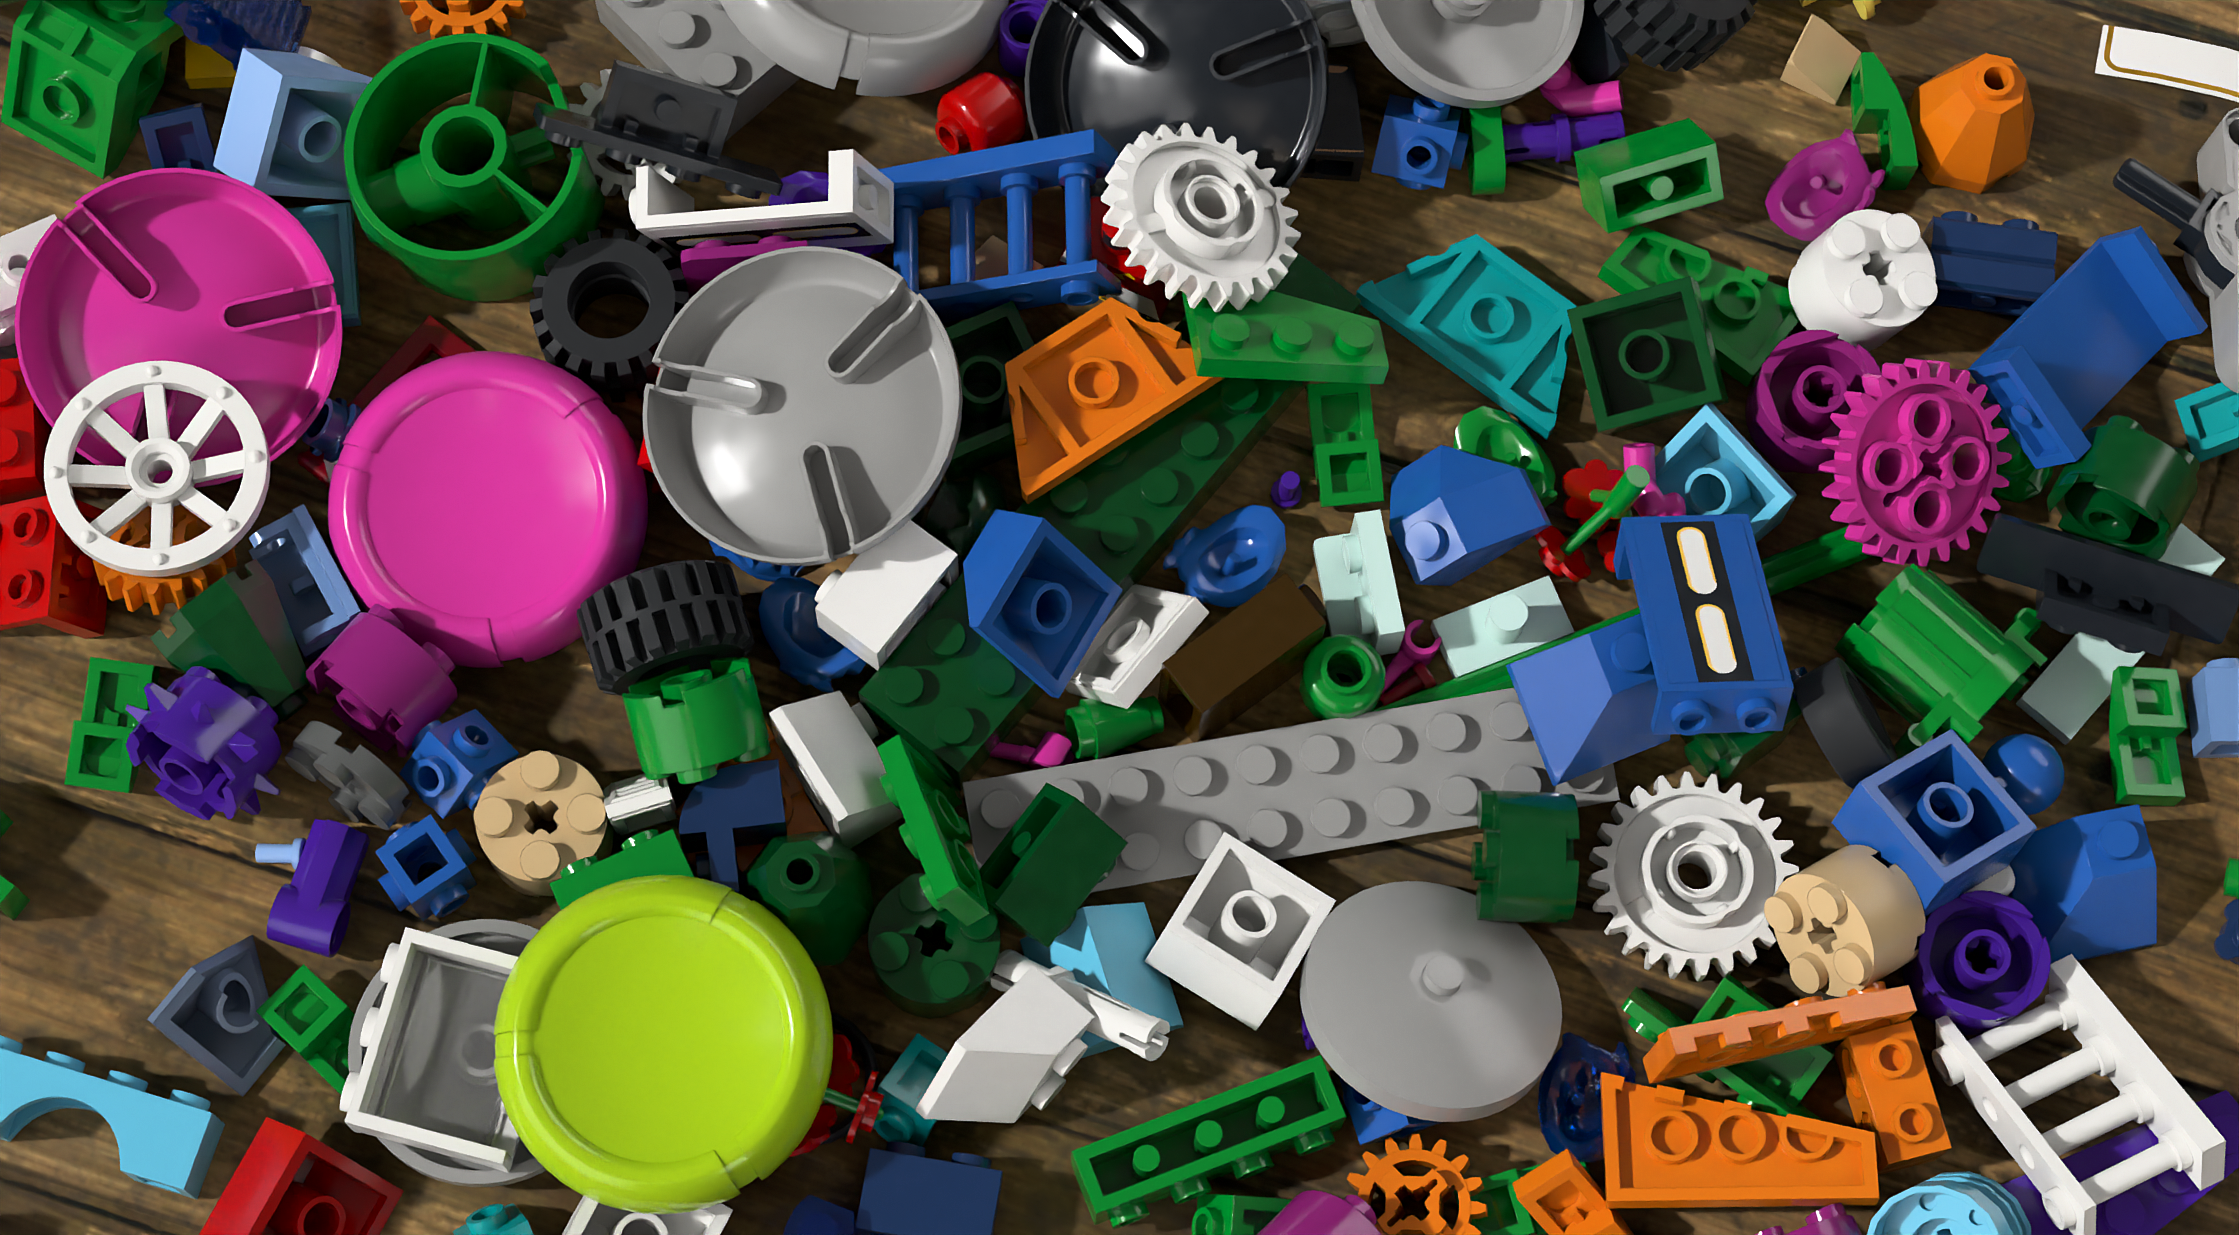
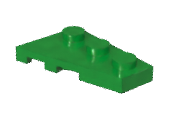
M899 734L877 747L886 773L880 776L882 787L893 805L902 811L906 823L899 827L900 834L913 856L921 860L926 874L919 877V882L926 898L937 911L941 912L947 909L967 927L988 915L989 910L978 865L971 853L963 845L964 842L971 839L968 824L962 817H958L954 810L955 807L962 804L960 791Z

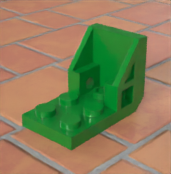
M28 0L13 24L1 122L101 179L106 178L119 167L140 128V117L147 115L164 84L170 45L230 0Z

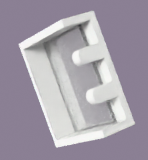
M405 927L401 943L396 944L392 942L384 957L380 980L388 983L381 1007H371L363 1024L360 1045L368 1048L360 1073L354 1071L349 1073L340 1099V1111L347 1112L345 1123L354 1132L365 1133L485 1165L507 1173L510 1172L520 1137L505 1111L498 1090L494 1071V1059H496L494 1025L505 983L519 957Z

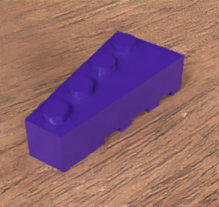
M2227 1090L2195 1103L2226 1140L2224 1179L2239 1168V1104ZM2144 1124L2063 1158L2061 1161L2080 1183L2158 1144L2159 1141L2147 1124ZM2173 1168L2166 1170L2096 1205V1235H2154L2221 1181L2200 1191L2184 1170L2180 1172ZM2026 1174L2001 1184L2018 1200L2030 1223L2031 1235H2073L2068 1228L2060 1230L2052 1222L2043 1205L2042 1194Z

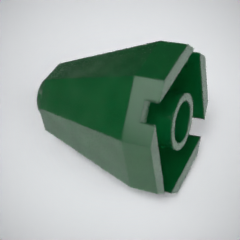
M254 559L245 564L250 577L242 581L235 571L223 576L180 608L169 619L177 629L169 638L159 629L150 639L169 664L182 673L186 674L191 667L202 666L213 672L223 685L229 687L243 698L255 696L264 700L278 715L279 721L277 724L279 725L300 711L309 702L303 692L311 685L307 680L305 664L272 578L260 563Z
M828 831L772 837L738 877L741 895L751 901H757L777 916L800 941L815 967L841 964L853 950L852 947L857 940L869 930L870 921L874 913L869 863Z

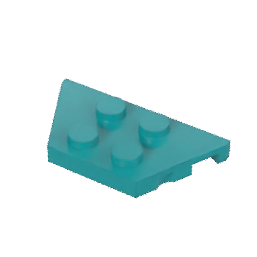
M1478 234L1450 245L1449 249L1441 255H1427L1406 265L1405 271L1374 284L1373 280L1362 284L1356 291L1355 296L1361 300V305L1541 437L1547 440L1552 434L1556 423L1557 406L1561 384L1564 379L1569 340L1572 334L1567 310L1576 307L1571 301Z

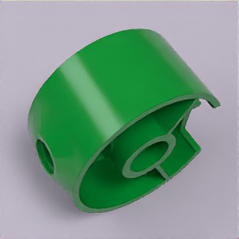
M466 33L435 38L410 48L389 62L374 76L359 97L350 116L344 143L347 188L355 213L368 240L395 259L412 278L425 287L451 298L477 302L501 301L532 292V285L536 275L547 276L543 263L551 253L559 258L564 256L565 252L562 244L573 237L579 245L589 241L587 232L597 230L606 200L595 179L583 142L581 148L570 147L573 156L571 157L569 171L562 188L551 205L547 208L532 196V179L527 168L556 158L551 141L544 137L546 130L538 126L512 136L507 135L506 130L514 92H522L538 97L557 108L571 111L569 108L570 103L546 59L518 42L489 34ZM471 93L469 105L449 107L433 117L423 131L419 145L420 153L396 161L392 167H389L400 142L423 116L446 101ZM487 163L482 169L478 170L477 172L473 174H468V172L471 169L478 166L479 164ZM454 214L470 228L483 231L504 229L519 220V218L530 225L522 232L503 242L469 251L432 249L413 243L397 234V232L416 225L422 227Z

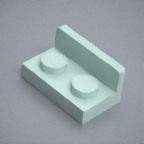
M1378 509L1355 513L1350 533L1318 538L1313 544L1330 636L1338 634L1354 635L1369 642L1380 655L1397 653L1405 633V627L1381 511Z

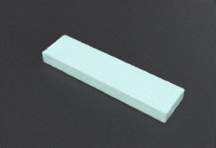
M2181 523L2165 554L2158 561L2211 576L2225 558ZM2082 632L2075 634L2018 700L2016 705L2066 745L2109 696L2113 671L2118 666L2133 667L2145 652H2124L2113 647L2105 639Z

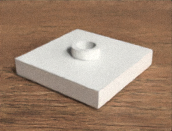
M1137 584L1132 585L1110 611L1065 689L1071 694L1128 709L1159 673L1162 663L1176 653L1209 614V611L1196 597Z

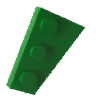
M1637 225L1603 264L1597 277L1622 295L1691 276L1699 285L1720 368L1747 387L1759 373L1764 361L1775 347L1789 337L1800 324L1790 301L1789 289L1767 281L1768 273L1749 266L1743 272L1712 260L1707 250Z
M1269 290L1259 303L1250 298L1242 310H1237L1228 300L1220 312H1214L1208 300L1204 297L1195 309L1190 308L1187 296L1182 292L1197 376L1384 384L1389 363L1379 320Z

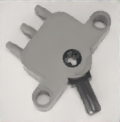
M2239 108L2228 111L2197 154L2200 200L2134 158H2128L2114 176L2112 184L2119 191L2181 229L2173 245L2184 251L2183 260L2188 276L2199 291L2209 297L2214 363L2217 376L2226 387L2233 392L2239 393Z

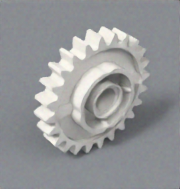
M1183 123L1176 134L1165 124H1162L1154 136L1143 131L1133 145L1128 143L1105 177V181L1109 186L1102 194L1101 201L1111 207L1103 217V223L1119 228L1111 240L1112 246L1128 247L1131 250V254L1124 264L1127 267L1144 266L1147 271L1143 283L1146 285H1150L1157 280L1163 281L1165 283V296L1169 300L1178 291H1182L1187 296L1190 308L1195 309L1204 297L1208 300L1214 312H1220L1228 300L1237 310H1242L1250 298L1259 303L1269 290H1274L1288 273V267L1298 254L1292 247L1301 237V233L1290 227L1298 216V211L1282 205V202L1290 193L1289 189L1273 187L1270 184V180L1276 170L1274 168L1258 169L1255 166L1258 152L1255 150L1249 151L1244 155L1239 154L1236 151L1237 143L1234 136H1231L1224 144L1216 141L1212 127H1207L1201 137H1197L1188 123Z
M1684 772L1679 780L1677 789L1671 787L1670 783L1662 775L1654 783V796H1651L1646 790L1637 786L1630 795L1633 808L1617 802L1611 811V815L1618 825L1602 823L1596 835L1608 846L1594 847L1589 855V860L1603 867V870L1591 874L1587 883L1590 887L1604 890L1605 894L1596 900L1592 908L1594 912H1611L1614 918L1604 932L1606 935H1613L1619 932H1624L1628 938L1622 950L1625 956L1638 948L1644 949L1646 952L1644 969L1649 971L1661 959L1668 963L1670 979H1675L1684 965H1688L1691 967L1696 981H1702L1707 975L1709 965L1713 964L1724 978L1726 974H1730L1733 971V957H1736L1741 963L1749 967L1757 959L1753 944L1769 950L1777 941L1773 932L1769 929L1771 926L1764 914V904L1768 898L1775 895L1782 882L1799 872V866L1784 863L1781 860L1794 844L1791 840H1775L1772 834L1782 821L1780 817L1764 821L1760 819L1758 814L1764 800L1759 797L1747 805L1743 804L1740 801L1742 784L1737 782L1727 793H1721L1718 790L1716 774H1711L1704 786L1698 788L1695 786L1690 772ZM1684 863H1692L1701 867L1707 875L1708 887L1692 889L1686 886L1678 875V866Z

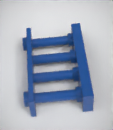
M1094 129L878 169L894 182V271L905 279L908 288L916 295L921 293L942 323L969 319L1012 300L1017 310L1057 303L1086 306L1096 303L1099 300V296L1121 293V280L1097 259L1092 260L1090 186L1096 183V179L1106 177L1118 158V152ZM1065 186L1066 265L1033 270L1032 197L1038 193L1039 189ZM1006 196L1008 275L976 280L975 207L980 205L981 200ZM948 206L950 207L951 285L919 290L918 217L924 214V210Z

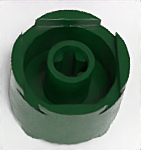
M2121 415L2112 416L2106 425L2092 427L2083 433L2092 446L2078 461L2065 464L2048 495L2047 505L2050 512L2056 506L2059 513L2063 516L2058 524V527L2063 532L2159 560L2165 554L2197 493L2198 481L2196 474L2199 471L2200 464L2197 458L2190 452L2181 448L2170 447L2156 437L2145 433L2142 426L2135 420Z
M1480 790L1477 802L1478 829L1485 830L1483 842H1473L1471 855L1472 880L1479 881L1476 893L1477 920L1557 923L1571 920L1575 911L1579 879V860H1574L1573 839H1579V817L1575 795L1561 794L1559 792Z
M918 873L905 878L903 882L891 889L879 902L869 925L868 948L874 976L886 997L898 1008L909 1014L935 1019L969 1009L979 1003L992 987L991 978L998 975L994 971L1001 954L1000 929L997 914L988 903L989 914L967 927L947 909L941 912L937 911L930 904L920 886L919 877L924 874ZM936 936L946 938V949L949 950L948 952L938 949L932 958L924 955L923 940L933 941Z

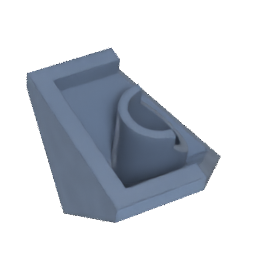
M253 935L192 966L147 1019L168 1039L242 1097L286 1045L280 1040L279 1034L256 1012L269 999Z

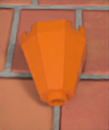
M1984 53L1950 67L1914 89L1909 100L1907 114L1912 126L1917 157L1923 164L1921 171L1931 184L1981 194L1993 187L2001 178L2006 175L2008 178L2022 169L2027 161L2035 113L2027 80L2011 58Z

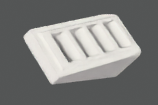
M644 773L611 783L603 790L605 797L604 806L608 819L616 834L619 833L620 836L677 819L675 814L677 807L668 777L647 780Z

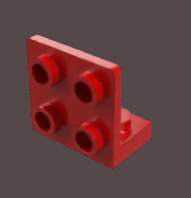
M47 495L0 505V631L40 623L84 639L104 636L108 595L106 587L99 584L93 563L94 559L73 543L61 527L52 511ZM75 499L79 511L89 524L105 512L103 509Z

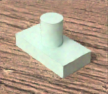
M1549 575L1434 619L1430 626L1435 639L1441 636L1439 648L1453 679L1574 633Z

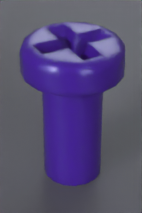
M1287 471L1280 479L1274 482L1270 496L1276 506L1282 509H1290L1299 503L1302 497V489L1299 485L1300 478L1297 473Z

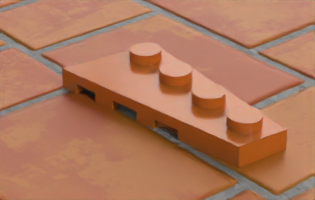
M1884 981L1871 983L1860 992L1853 988L1847 991L1846 997L1823 1000L1822 996H1812L1791 1002L1779 1009L1762 1012L1758 1010L1747 1011L1723 1019L1668 1028L1667 1031L1657 1036L1658 1041L1642 1060L1649 1084L1846 1039L1851 1035L1905 1022L1917 1009L1909 985L1887 989Z
M1601 1072L1600 1090L1606 1209L1828 1206L1835 1203H1842L1843 1206L1877 1205L1879 1184L1875 1132L1789 1113L1784 1117L1751 1109L1752 1105L1726 1099L1724 1103L1684 1095L1685 1090L1658 1084L1657 1088L1626 1082L1624 1081L1625 1077Z

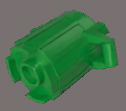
M1914 563L1911 566L1908 565L1878 595L1875 600L1879 603L1859 626L1853 623L1834 647L1846 659L1845 664L1852 673L1911 724L1894 745L1898 759L1950 729H1953L1962 741L1968 745L1983 729L1979 722L2004 696L2011 701L2029 681L2023 675L2032 664L2040 668L2047 660L2042 653L2028 642L2041 626V620L2036 619L2035 610L2031 608L2021 609L2001 632L1930 569L1924 573Z

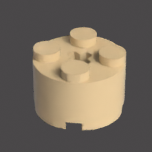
M541 750L531 752L527 756L516 759L497 771L484 787L474 811V821L480 845L498 876L514 890L524 895L535 897L554 896L549 883L562 878L560 871L569 864L590 856H596L598 861L610 857L613 847L614 828L605 810L603 791L591 773L571 759ZM541 819L548 822L554 819L558 827L549 834L543 829L536 831L534 826Z
M1865 845L1842 847L1786 879L1778 887L1775 895L1766 900L1764 904L1766 920L1774 929L1779 947L1790 964V976L1800 990L1809 994L1821 991L1835 997H1846L1847 991L1854 988L1860 992L1871 983L1879 981L1916 957L1919 950H1915L1917 937L1925 933L1926 923L1921 899L1910 878L1896 863L1887 868L1879 860L1872 857V855L1879 851Z

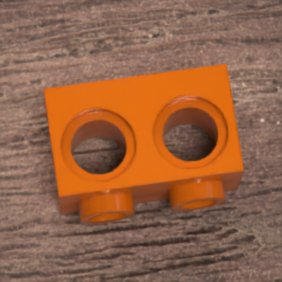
M1911 1020L1848 1036L1835 1048L1834 1056L1857 1129L1875 1132L1878 1175L1935 1161L1952 1148Z

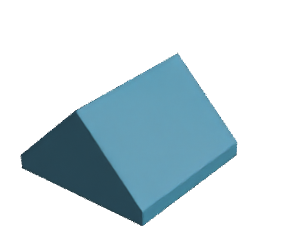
M1712 403L1705 404L1655 457L1656 484L1663 495L1676 492L1684 498L1686 515L1748 514L1756 543L1782 522L1797 496Z
M1144 902L1082 907L1077 910L1072 925L1063 934L1057 936L1048 948L1028 936L1020 940L1023 954L1029 960L1049 969L1060 966L1073 973L1075 981L1125 1002L1146 1014L1169 1022L1170 1031L1183 1027L1184 1024L1168 976L1144 962L1157 942ZM1085 1031L1081 1040L1088 1045V1048L1081 1058L1120 1047V1045Z

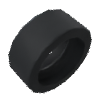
M1836 657L1794 680L1793 691L1801 712L1826 758L1847 786L1855 789L1860 781L1898 760L1893 743L1876 709L1844 661Z

